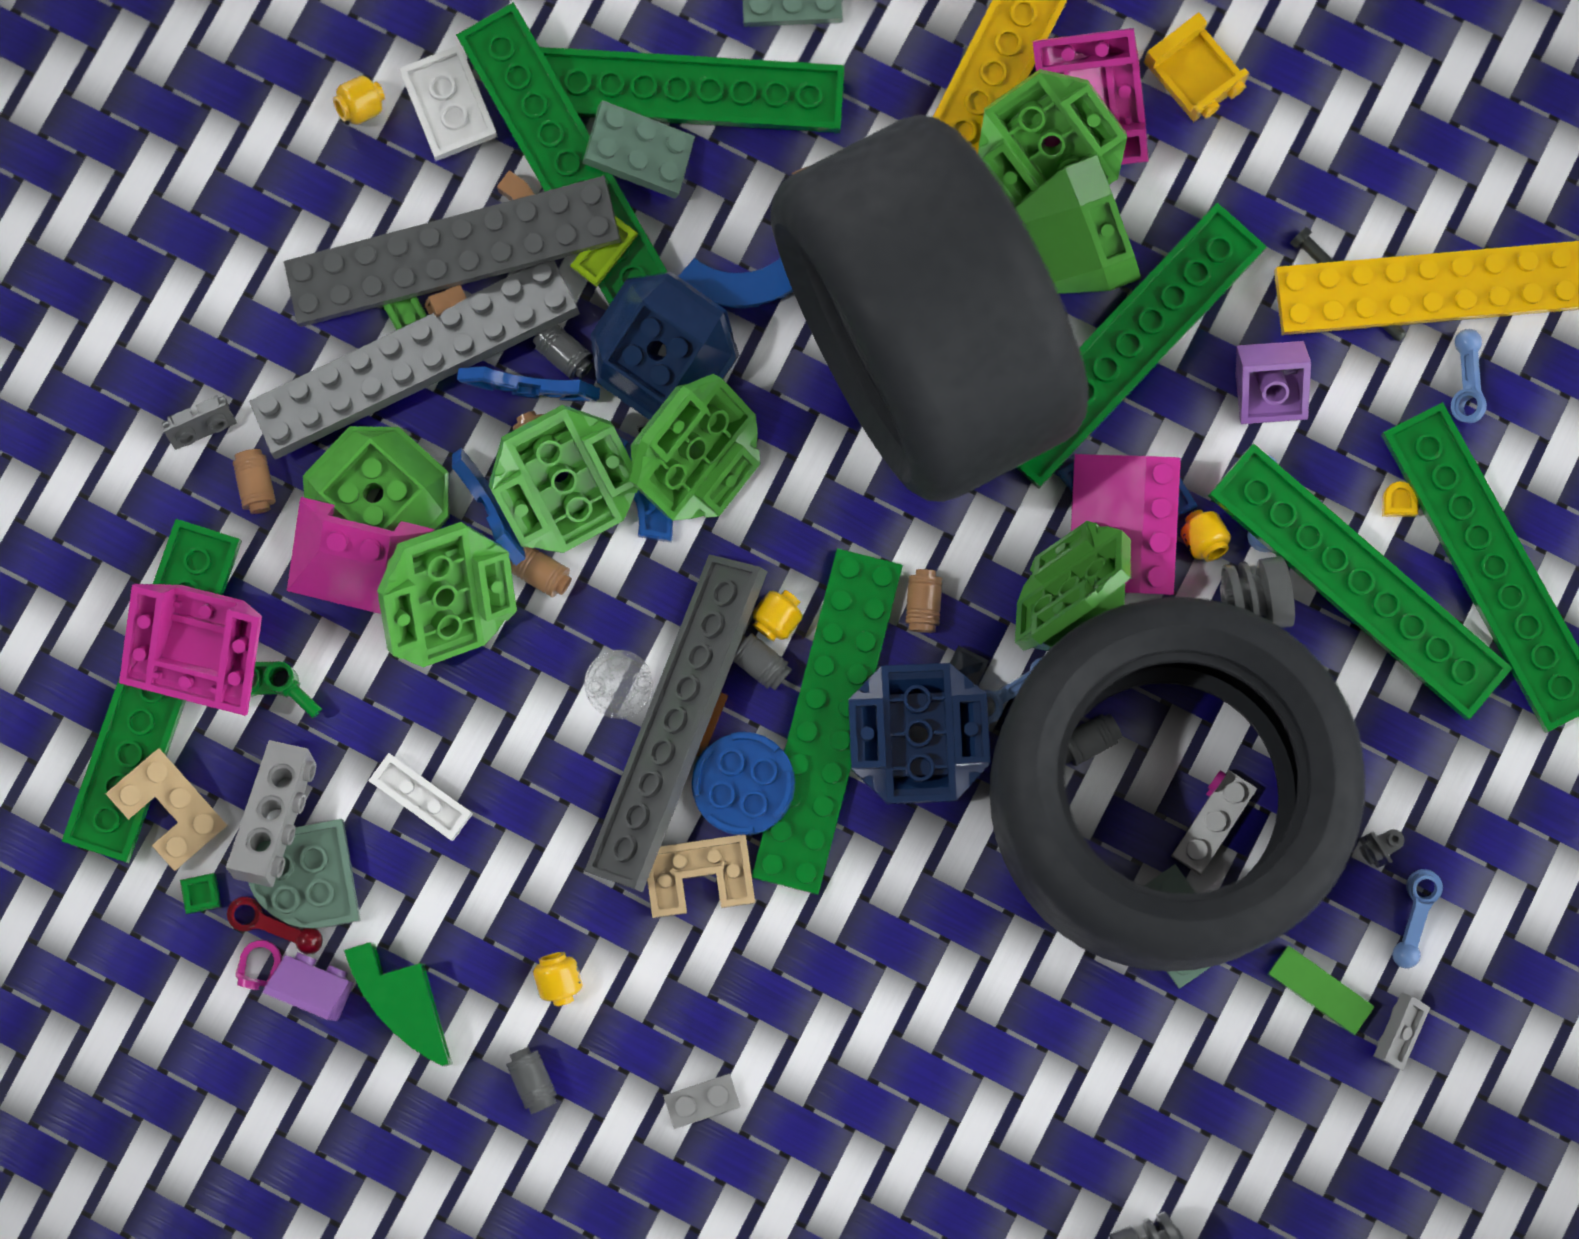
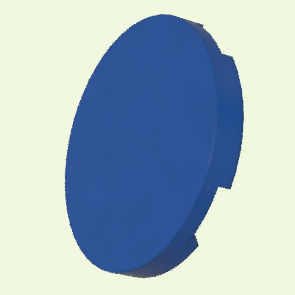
M735 732L715 741L701 753L692 774V795L703 817L717 829L732 835H755L773 827L788 811L795 792L794 770L785 752L769 738L752 732Z

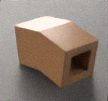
M510 170L497 186L499 193L510 201L534 195L529 185Z
M461 285L454 286L446 291L429 296L425 306L429 315L434 313L438 317L445 309L453 307L466 299V295Z

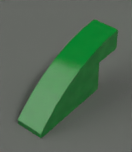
M368 942L345 949L344 953L350 970L363 996L386 1026L409 1047L441 1066L453 1065L425 965L419 963L384 974L375 943Z

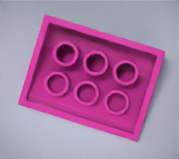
M1074 454L1071 531L1085 521L1097 523L1099 526L1122 530L1131 539V578L1125 582V593L1174 595L1181 458Z

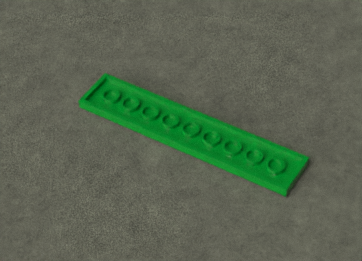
M515 3L507 5L456 34L544 191L605 176L615 216L638 233L632 244L599 284V288L608 304H611L626 279L668 272L613 175L582 163L590 135Z
M540 47L579 117L595 118L598 106L603 100L657 122L840 133L845 65Z
M1217 202L1079 347L1087 376L1088 404L1086 417L1078 431L1067 441L1016 468L1040 489L1266 250L1267 246Z
M1442 402L1383 432L1381 436L1406 482L1410 484L1415 492L1423 513L1505 662L1512 667L1511 672L1543 731L1547 733L1579 716V647L1444 403Z
M1254 443L1209 493L1208 497L1276 556H1282L1286 564L1465 720L1471 719L1511 671L1512 667Z
M175 519L153 584L184 585L223 595L242 541L233 536ZM118 680L61 842L123 862H130L150 802L128 820L105 793L158 748L167 757L186 700L119 683Z
M837 548L784 751L794 770V797L784 817L773 827L763 832L752 874L753 879L819 895L851 770L848 699L876 672L903 567L901 564Z

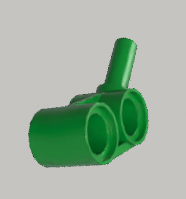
M281 661L255 662V679L252 684L251 697L271 694L285 696L286 698L290 696L312 718H315L322 711V708L299 687L298 674L291 666ZM287 671L289 674L288 682L284 686L276 687L273 682L276 673Z

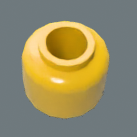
M358 76L337 87L336 96L333 97V104L343 121L348 120L351 124L359 125L381 113L385 94L377 81L372 82L366 76Z
M1196 510L1185 518L1186 523L1182 527L1180 535L1195 559H1204L1206 562H1211L1222 557L1228 551L1231 534L1217 512Z
M784 590L782 594L776 591H769L752 612V617L755 620L753 627L773 642L776 638L780 640L788 638L803 618L802 612L797 607L801 602L787 590Z
M565 952L552 953L541 957L539 964L533 970L539 997L544 1001H553L554 1006H562L573 1002V995L577 994L582 988V980L577 962L574 958L566 956Z

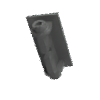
M216 395L209 400L197 404L196 408L199 413L193 416L190 408L168 416L167 421L162 422L163 431L175 450L191 445L195 441L216 432H221L225 428L237 423L229 409L230 406L225 396L218 398Z
M1396 829L1388 830L1378 836L1373 831L1359 838L1362 844L1359 850L1368 864L1374 863L1379 868L1393 862L1389 855L1403 846L1404 836Z

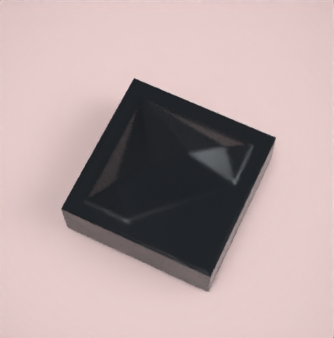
M959 645L950 661L955 668L975 685L978 684L989 660Z

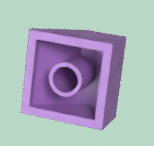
M1304 341L1237 345L1236 385L1241 424L1308 420L1311 360Z
M297 952L295 958L285 955L266 984L263 993L327 1020L338 1021L354 985V982L346 979L348 972L331 965L328 966L327 971L315 967L316 959Z

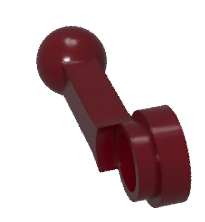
M238 897L228 906L227 918L230 925L236 930H264L295 943L297 949L307 955L318 952L322 947L323 937L319 930L298 929L266 916L262 913L259 903L251 897ZM247 904L254 909L255 916L251 922L241 924L236 921L234 913L240 905Z

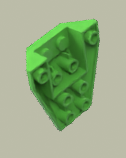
M1097 154L1064 166L1014 207L1038 249L1058 294L1111 291L1142 279L1132 246Z

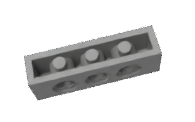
M271 740L268 741L226 865V869L233 879L273 888L276 877L280 878L285 865L283 855L286 846H290L294 840V822L297 813L301 814L306 802V794L304 792L307 783L312 782L316 773V762L307 748ZM292 778L290 784L286 787H278L282 779ZM281 809V813L277 818L267 819L268 814L272 810ZM271 841L270 846L262 852L256 851L261 842Z

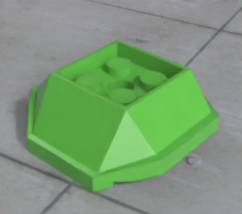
M1039 69L985 107L978 154L990 168L1015 207L1064 166L1095 154L1098 156L1110 185L1119 178L1127 133L1088 80ZM1048 136H1056L1060 139V143L1054 147H1048L1042 141Z
M715 374L675 387L630 445L633 468L629 481L655 507L673 521L693 519L701 516L706 518L720 516L761 464L760 452L756 448L758 436L756 414L721 377Z
M563 404L501 437L489 483L494 497L522 547H536L564 553L624 521L634 495L638 492V489L629 481L633 468L632 461L611 421ZM569 472L568 477L564 481H554L558 474Z
M349 426L303 475L304 498L335 505L333 517L395 531L401 521L432 528L436 531L450 518L449 472L400 427ZM372 489H382L384 493L379 502L370 503L367 501V495Z
M1085 521L1035 556L1030 568L1032 575L1024 584L1017 601L1015 643L1023 651L1031 648L1048 651L1067 633L1085 621L1108 610L1125 605V582L1131 578V539L1120 529L1099 526L1097 523Z
M462 522L398 543L393 556L387 562L386 572L377 589L387 650L393 656L400 659L403 658L421 667H426L484 646L497 633L505 620L508 621L517 611L509 552L503 546Z

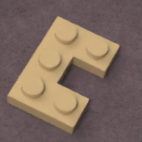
M159 748L105 793L128 820L155 797L178 822L151 845L173 871H176L227 826Z
M746 835L660 846L647 880L652 918L686 914L687 908L683 879L715 874L717 876L721 908L755 904Z

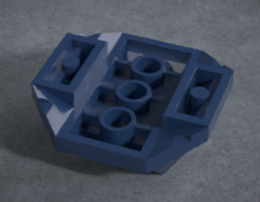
M673 272L626 279L591 333L597 384L648 420L653 417L675 387L692 383L711 374L724 379L739 357L727 311ZM655 340L661 341L666 346L667 352L665 356H660L655 352L653 347Z
M951 663L880 666L861 688L848 699L851 770L886 804L956 802L990 764L987 694ZM914 726H922L927 730L928 738L922 743L913 742L909 737V730Z

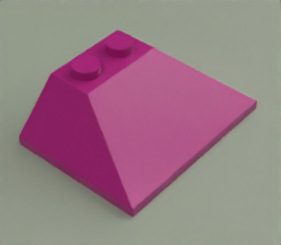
M1134 28L1034 40L1033 50L1036 71L1043 69L1088 80L1126 131L1127 141L1121 165L1148 162L1146 120ZM1056 136L1045 138V145L1048 147H1054L1060 143V139Z
M301 497L287 591L381 614L377 589L386 572L387 562L393 556L398 543L433 532L434 529L401 521L395 531L333 517L335 505Z
M134 584L131 588L119 683L246 716L249 711L262 616L243 600L184 585Z

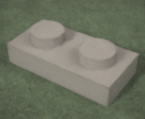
M1401 992L1397 1003L1392 1009L1387 1027L1378 1041L1374 1057L1393 1068L1403 1071L1430 1007L1415 997Z
M730 1074L664 1095L674 1129L741 1107Z

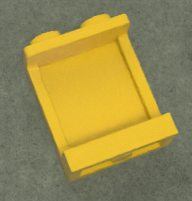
M1200 12L1148 50L1144 60L1146 66L1193 122L1201 116L1207 119L1221 107L1219 103L1227 96L1230 99L1238 96L1246 88L1244 83L1249 75L1245 68L1241 71L1206 31L1207 21Z

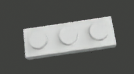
M390 753L387 754L368 780L451 841H454L473 814Z
M1230 770L1225 772L1227 775L1210 795L1171 855V857L1199 875L1203 873L1257 790L1256 787Z

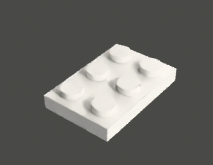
M461 45L399 68L436 161L498 137Z

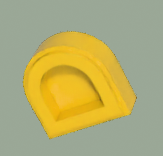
M1398 481L1386 488L1382 495V517L1418 516V499L1409 483Z

